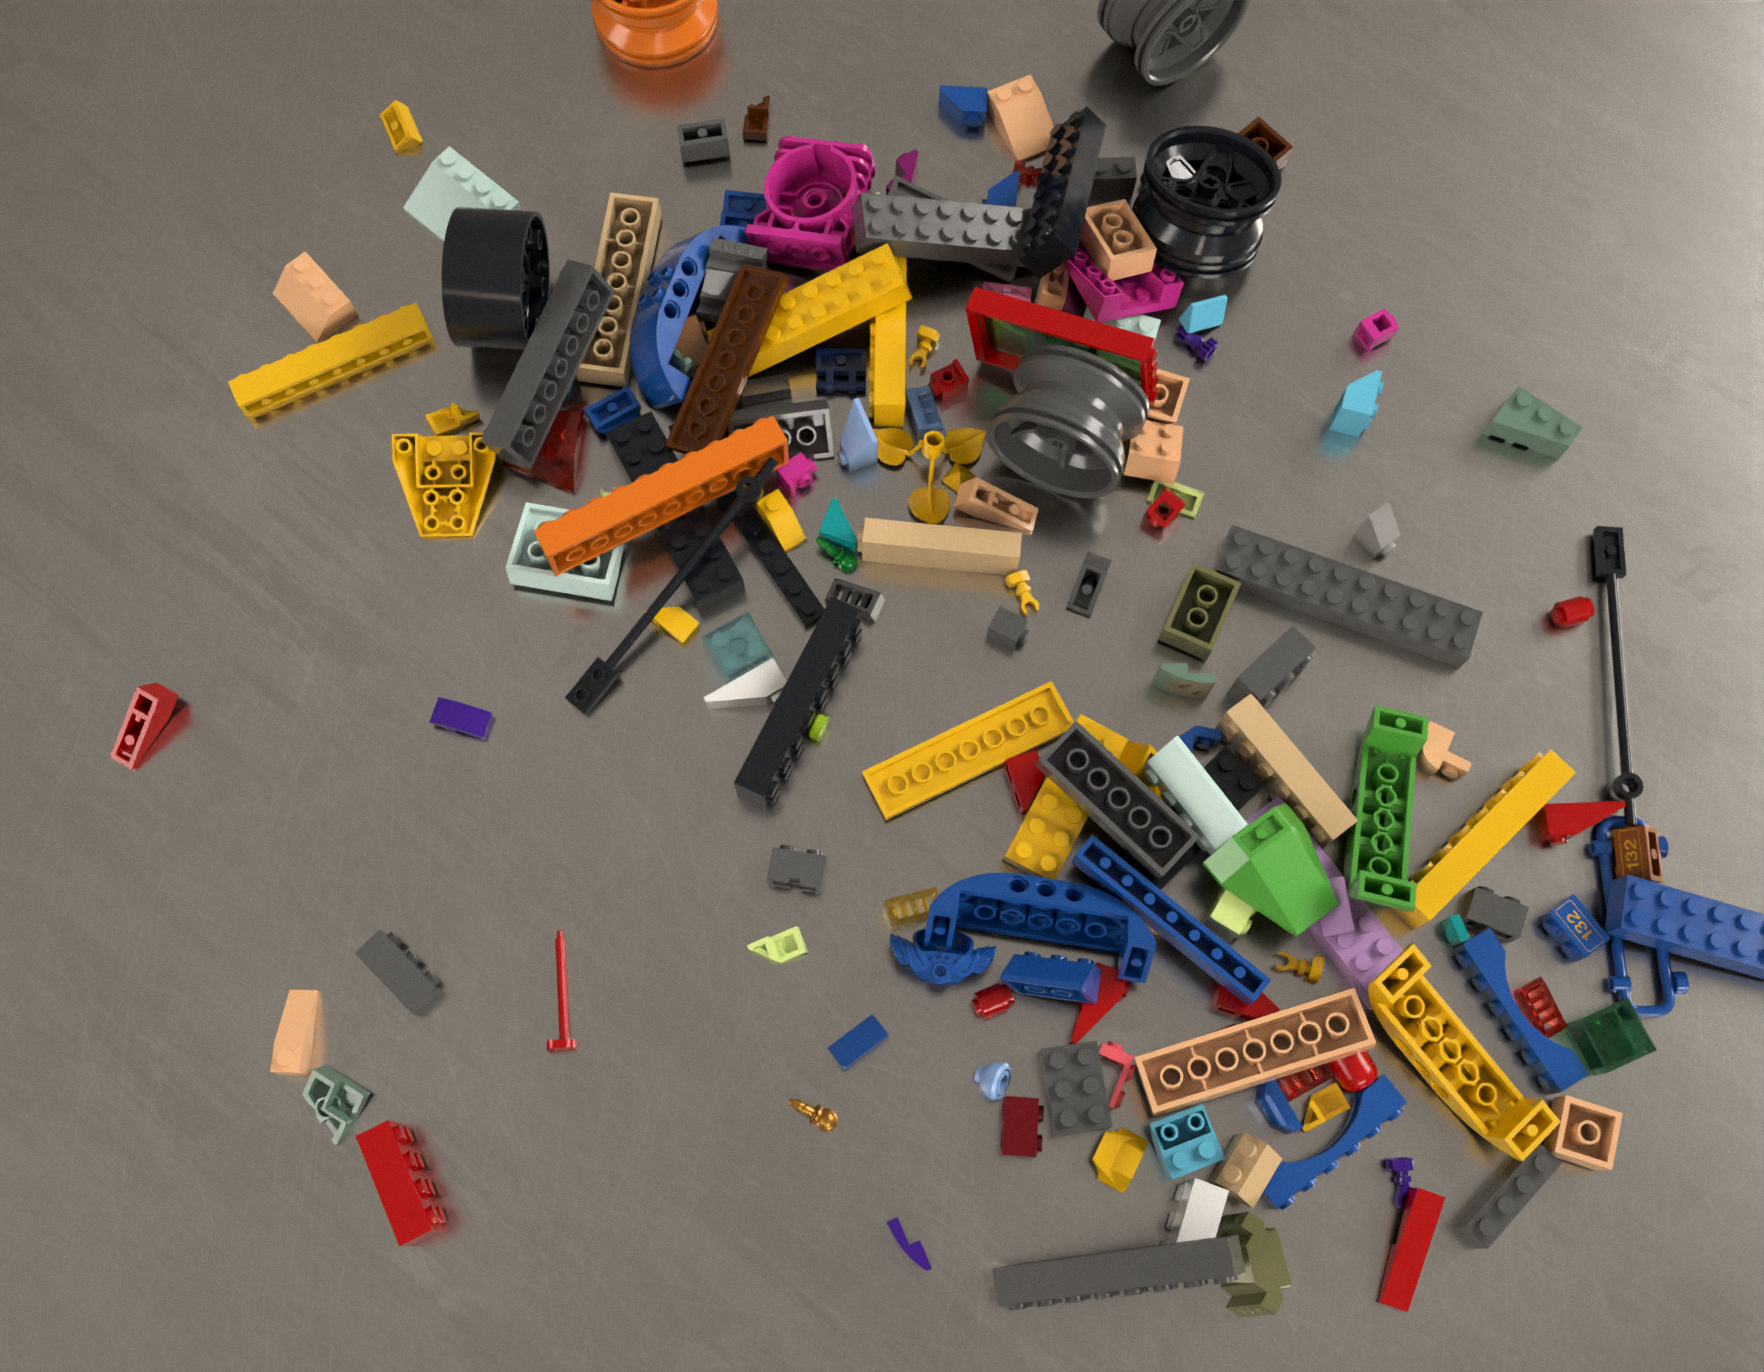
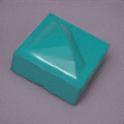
M1460 914L1449 916L1441 921L1446 937L1452 947L1470 940Z

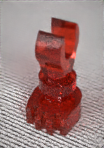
M1015 160L1013 172H1020L1018 184L1021 182L1022 176L1026 177L1027 180L1033 178L1038 182L1042 168L1034 169V166L1031 165L1025 167V161Z

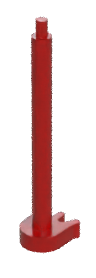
M562 930L557 931V938L555 939L559 1039L547 1040L546 1045L549 1053L576 1049V1040L569 1039L566 951Z

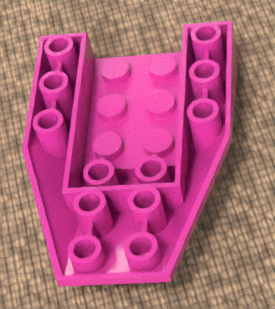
M1081 240L1079 241L1076 256L1064 263L1094 320L1097 322L1174 308L1184 284L1175 272L1164 269L1153 263L1151 272L1112 281L1094 263Z

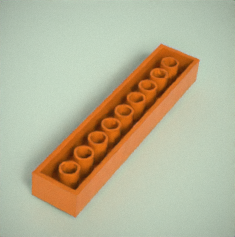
M774 416L758 419L752 426L746 429L735 430L729 437L721 441H712L706 448L698 452H689L681 460L673 464H664L658 471L650 475H641L635 482L627 486L616 487L610 494L602 498H593L587 505L577 510H568L562 517L554 521H545L533 531L556 577L735 490L737 483L742 478L747 476L754 477L770 456L778 462L773 471L789 464L788 440Z

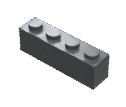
M1541 1143L1524 1161H1518L1514 1158L1458 1222L1455 1228L1476 1249H1488L1562 1163Z

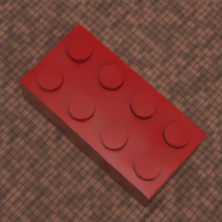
M387 1120L356 1135L357 1142L398 1245L415 1246L445 1231L446 1229L443 1224L446 1222L445 1214L440 1206L436 1207L432 1197L435 1195V1190L431 1181L424 1178L421 1170L424 1168V1163L418 1152L414 1153L411 1145L414 1139L407 1125L403 1126L402 1123Z

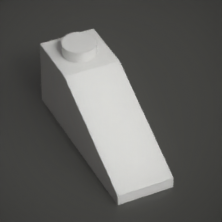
M772 658L705 696L704 701L708 709L776 703L787 680Z

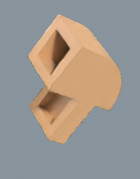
M1432 721L1428 722L1427 741L1416 756V761L1419 767L1430 776L1440 769L1445 776L1460 779L1468 773L1472 763L1447 751L1455 732Z

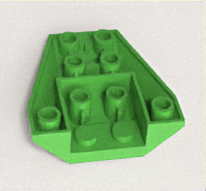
M1286 803L1267 811L1232 836L1202 863L1220 886L1296 937L1339 905L1305 825Z

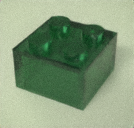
M1629 998L1615 1001L1566 1024L1594 1076L1613 1071L1656 1051Z

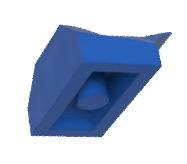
M627 385L585 408L584 411L596 431L605 434L618 426L638 418L641 405Z
M1276 1080L1257 1085L1255 1103L1270 1128L1284 1134H1291L1303 1128Z

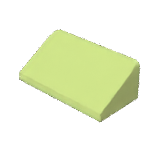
M1154 480L1147 501L1152 503L1167 486L1186 502L1185 507L1179 513L1195 518L1204 492L1176 482L1173 484ZM1167 504L1160 505L1169 509V506Z

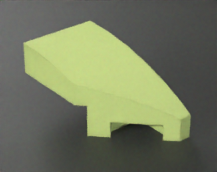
M797 926L747 945L749 950L780 963L808 953Z

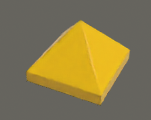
M955 463L941 481L958 493L960 484L977 476L961 464Z

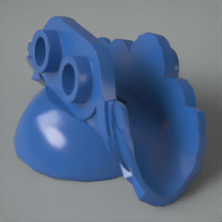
M926 928L914 932L913 943L906 938L904 939L890 933L889 937L893 953L900 964H909L916 977L924 981H932L935 984H956L972 972L982 973L990 965V962L993 961L994 955L997 952L996 946L980 947L973 950V939L957 931H954L951 952L923 947Z

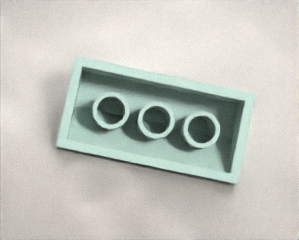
M1176 736L1143 767L1145 770L1144 775L1148 782L1153 786L1156 784L1162 792L1161 797L1169 807L1173 806L1179 817L1200 835L1196 843L1203 851H1208L1210 855L1248 825L1179 736Z

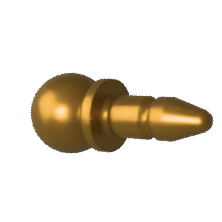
M789 1099V1104L796 1111L810 1117L809 1122L811 1124L816 1123L820 1130L831 1131L836 1127L838 1117L832 1109H823L819 1104L814 1107L804 1103L802 1100Z

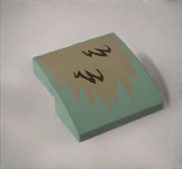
M1160 663L1152 679V685L1161 690L1178 696L1196 699H1206L1216 684L1215 673H1188L1187 663Z

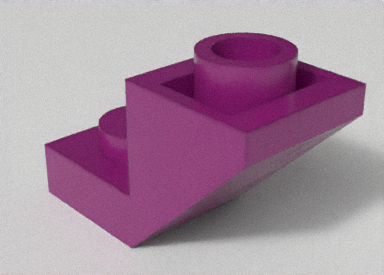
M917 149L909 153H903L896 160L895 174L913 184L918 168L919 152ZM894 179L886 185V195H888Z

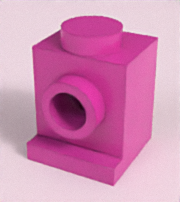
M1386 308L1361 320L1354 334L1366 351L1369 352L1375 346L1393 338L1399 327L1394 316L1390 315Z
M802 452L789 459V464L776 469L778 481L791 497L796 495L797 488L806 487L814 478L813 473L817 471L811 458L806 459Z

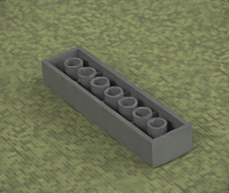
M861 192L852 207L856 253L866 254L888 243L896 257L1026 267L1019 261V256L1031 208Z
M567 259L556 285L549 295L544 310L538 318L533 333L527 341L521 358L517 362L510 381L506 385L499 404L496 406L494 414L484 431L481 442L507 463L531 470L615 293V290L592 265Z
M1238 1234L993 1268L998 1306L1008 1305L1009 1311L1035 1306L1034 1301L1037 1302V1307L1063 1302L1062 1298H1065L1066 1303L1081 1302L1091 1299V1294H1094L1095 1300L1107 1299L1120 1295L1121 1290H1124V1296L1143 1294L1142 1292H1148V1287L1152 1286L1154 1292L1178 1288V1283H1183L1184 1288H1194L1208 1284L1207 1279H1213L1214 1285L1225 1284L1238 1280L1237 1275L1245 1272Z

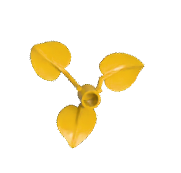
M898 428L873 429L878 440L877 458L888 465H901L905 461L906 455L912 456L922 448V454L930 460L928 489L918 488L910 494L908 500L909 509L915 517L926 524H938L943 521L949 513L951 500L946 490L941 488L932 489L935 459L940 457L943 452V454L949 453L951 460L956 463H973L981 454L986 431L973 428L952 429L946 432L947 437H944L938 431H929L924 435V439L919 440L918 444L913 448V439L905 430Z

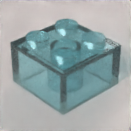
M749 612L702 636L704 647L726 684L766 661L774 659L772 651Z

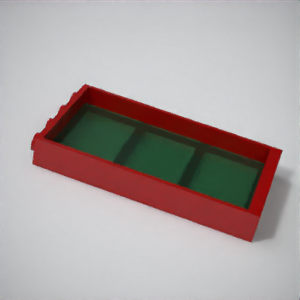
M975 286L965 310L977 361L1015 371L1023 354L1031 348L1042 345L1072 347L1094 354L1117 366L1141 387L1149 404L1150 402H1155L1159 390L1156 388L1158 376L1155 374L1158 363L1155 361L1158 350L1155 349V338Z

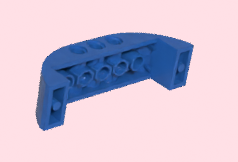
M735 225L717 226L674 244L662 255L654 270L650 272L646 279L648 284L637 301L639 306L632 322L630 357L638 385L648 402L655 409L683 402L692 382L691 378L668 363L704 276L706 263L710 256L709 248L713 238L746 244L748 239L745 234V227Z
M1016 873L975 875L960 880L946 888L930 904L923 944L925 948L951 952L955 927H962L1118 953L1117 979L1146 983L1156 949V940L1143 919L1118 898L1083 884Z

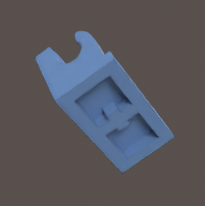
M929 386L905 389L906 405L918 440H923L924 435L929 431H938L944 437H947L934 401V396L932 393H927L931 391Z

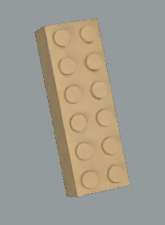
M1249 694L1224 714L1216 726L1218 730L1223 731L1221 739L1226 743L1229 742L1236 750L1235 755L1265 782V787L1270 791L1269 795L1272 800L1278 796L1282 798L1303 822L1306 830L1322 850L1358 821L1252 694Z

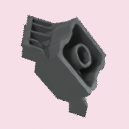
M713 238L709 248L710 256L706 263L704 284L700 293V304L696 311L699 320L717 323L741 265L745 264L767 270V248Z

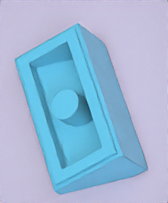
M1226 295L1191 303L1179 317V321L1187 333L1219 326L1224 320L1228 298Z

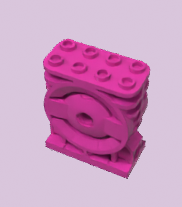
M794 136L782 137L778 143L779 149L774 155L775 162L770 167L764 181L766 210L755 216L753 225H747L745 234L750 245L767 248L766 263L831 271L850 262L849 256L854 243L852 237L854 234L852 207L861 192L869 193L868 190L871 189L872 178L876 173L872 152L866 145L861 143L851 144L815 138H797ZM840 190L846 195L845 198H843Z

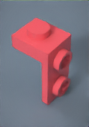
M1108 1041L1107 1044L1102 1043L1098 1047L1100 1058L1121 1067L1108 1099L1109 1110L1112 1111L1115 1106L1120 1107L1125 1096V1092L1121 1089L1125 1080H1131L1136 1066L1132 1064L1134 1056L1123 1052L1124 1047Z

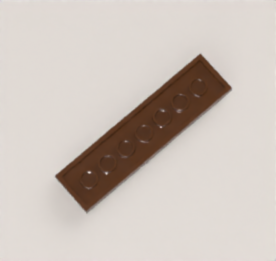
M745 264L741 265L665 444L667 448L687 454L706 448L712 441L722 440L789 281L786 274Z

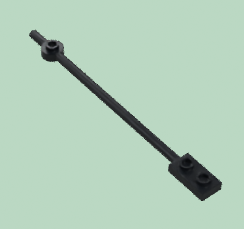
M770 456L754 477H744L737 483V499L606 661L597 657L567 694L565 699L583 714L588 715L619 677L620 673L613 668L745 504H756L762 499L764 494L762 483L778 464L774 458ZM747 486H753V490L750 493H745Z
M1596 526L1593 530L1596 576L1606 578L1621 766V775L1614 779L1612 789L1618 798L1625 801V826L1634 827L1637 826L1635 798L1641 795L1644 785L1641 778L1632 771L1617 578L1622 579L1627 575L1623 528ZM1623 784L1628 787L1629 792L1624 790Z

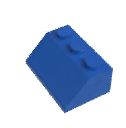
M1026 951L1024 955H1013L1001 973L1000 979L1016 994L1096 1004L1102 971L1090 959L1078 958L1076 962L1068 961L1066 957L1060 955H1051L1050 958H1044L1038 953Z

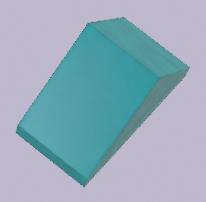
M837 498L831 499L819 529V537L828 540L830 544L838 548L843 547L845 550L854 553L858 551V540Z

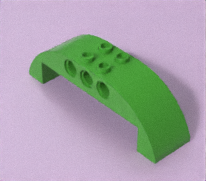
M1377 705L1373 708L1356 763L1349 810L1358 820L1347 830L1344 859L1346 889L1349 897L1407 912H1412L1415 909L1417 883L1407 881L1416 756L1427 741L1429 717Z

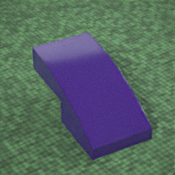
M438 697L429 723L482 739L492 713L464 703Z
M898 1217L888 1221L887 1225L902 1250L924 1270L932 1269L921 1241L919 1240L909 1245Z

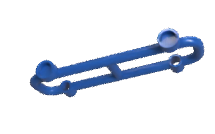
M1612 816L1602 820L1597 827V840H1592L1590 843L1591 855L1593 857L1599 856L1606 910L1608 908L1611 881L1614 880L1611 861L1612 843L1608 840V830L1611 827H1626L1624 816ZM1636 817L1637 826H1648L1645 821ZM1658 836L1661 858H1666L1668 855L1667 839L1665 836ZM1610 935L1616 976L1609 977L1608 985L1611 992H1618L1619 1001L1624 1010L1638 1017H1660L1672 1011L1675 1005V994H1687L1689 990L1687 974L1683 971L1672 972L1669 952L1657 949L1664 997L1663 1002L1657 1006H1638L1634 1004L1630 997L1632 984L1630 977L1627 975L1622 938Z

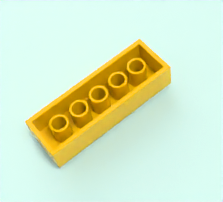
M1080 714L1076 721L1119 759L1128 739ZM1046 776L1002 860L1031 876L1056 880L1088 815Z

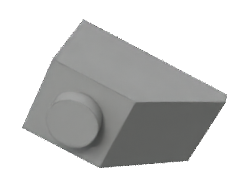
M1388 502L1367 516L1354 535L1374 559L1380 554L1386 556L1397 547L1395 542L1400 537L1391 505Z

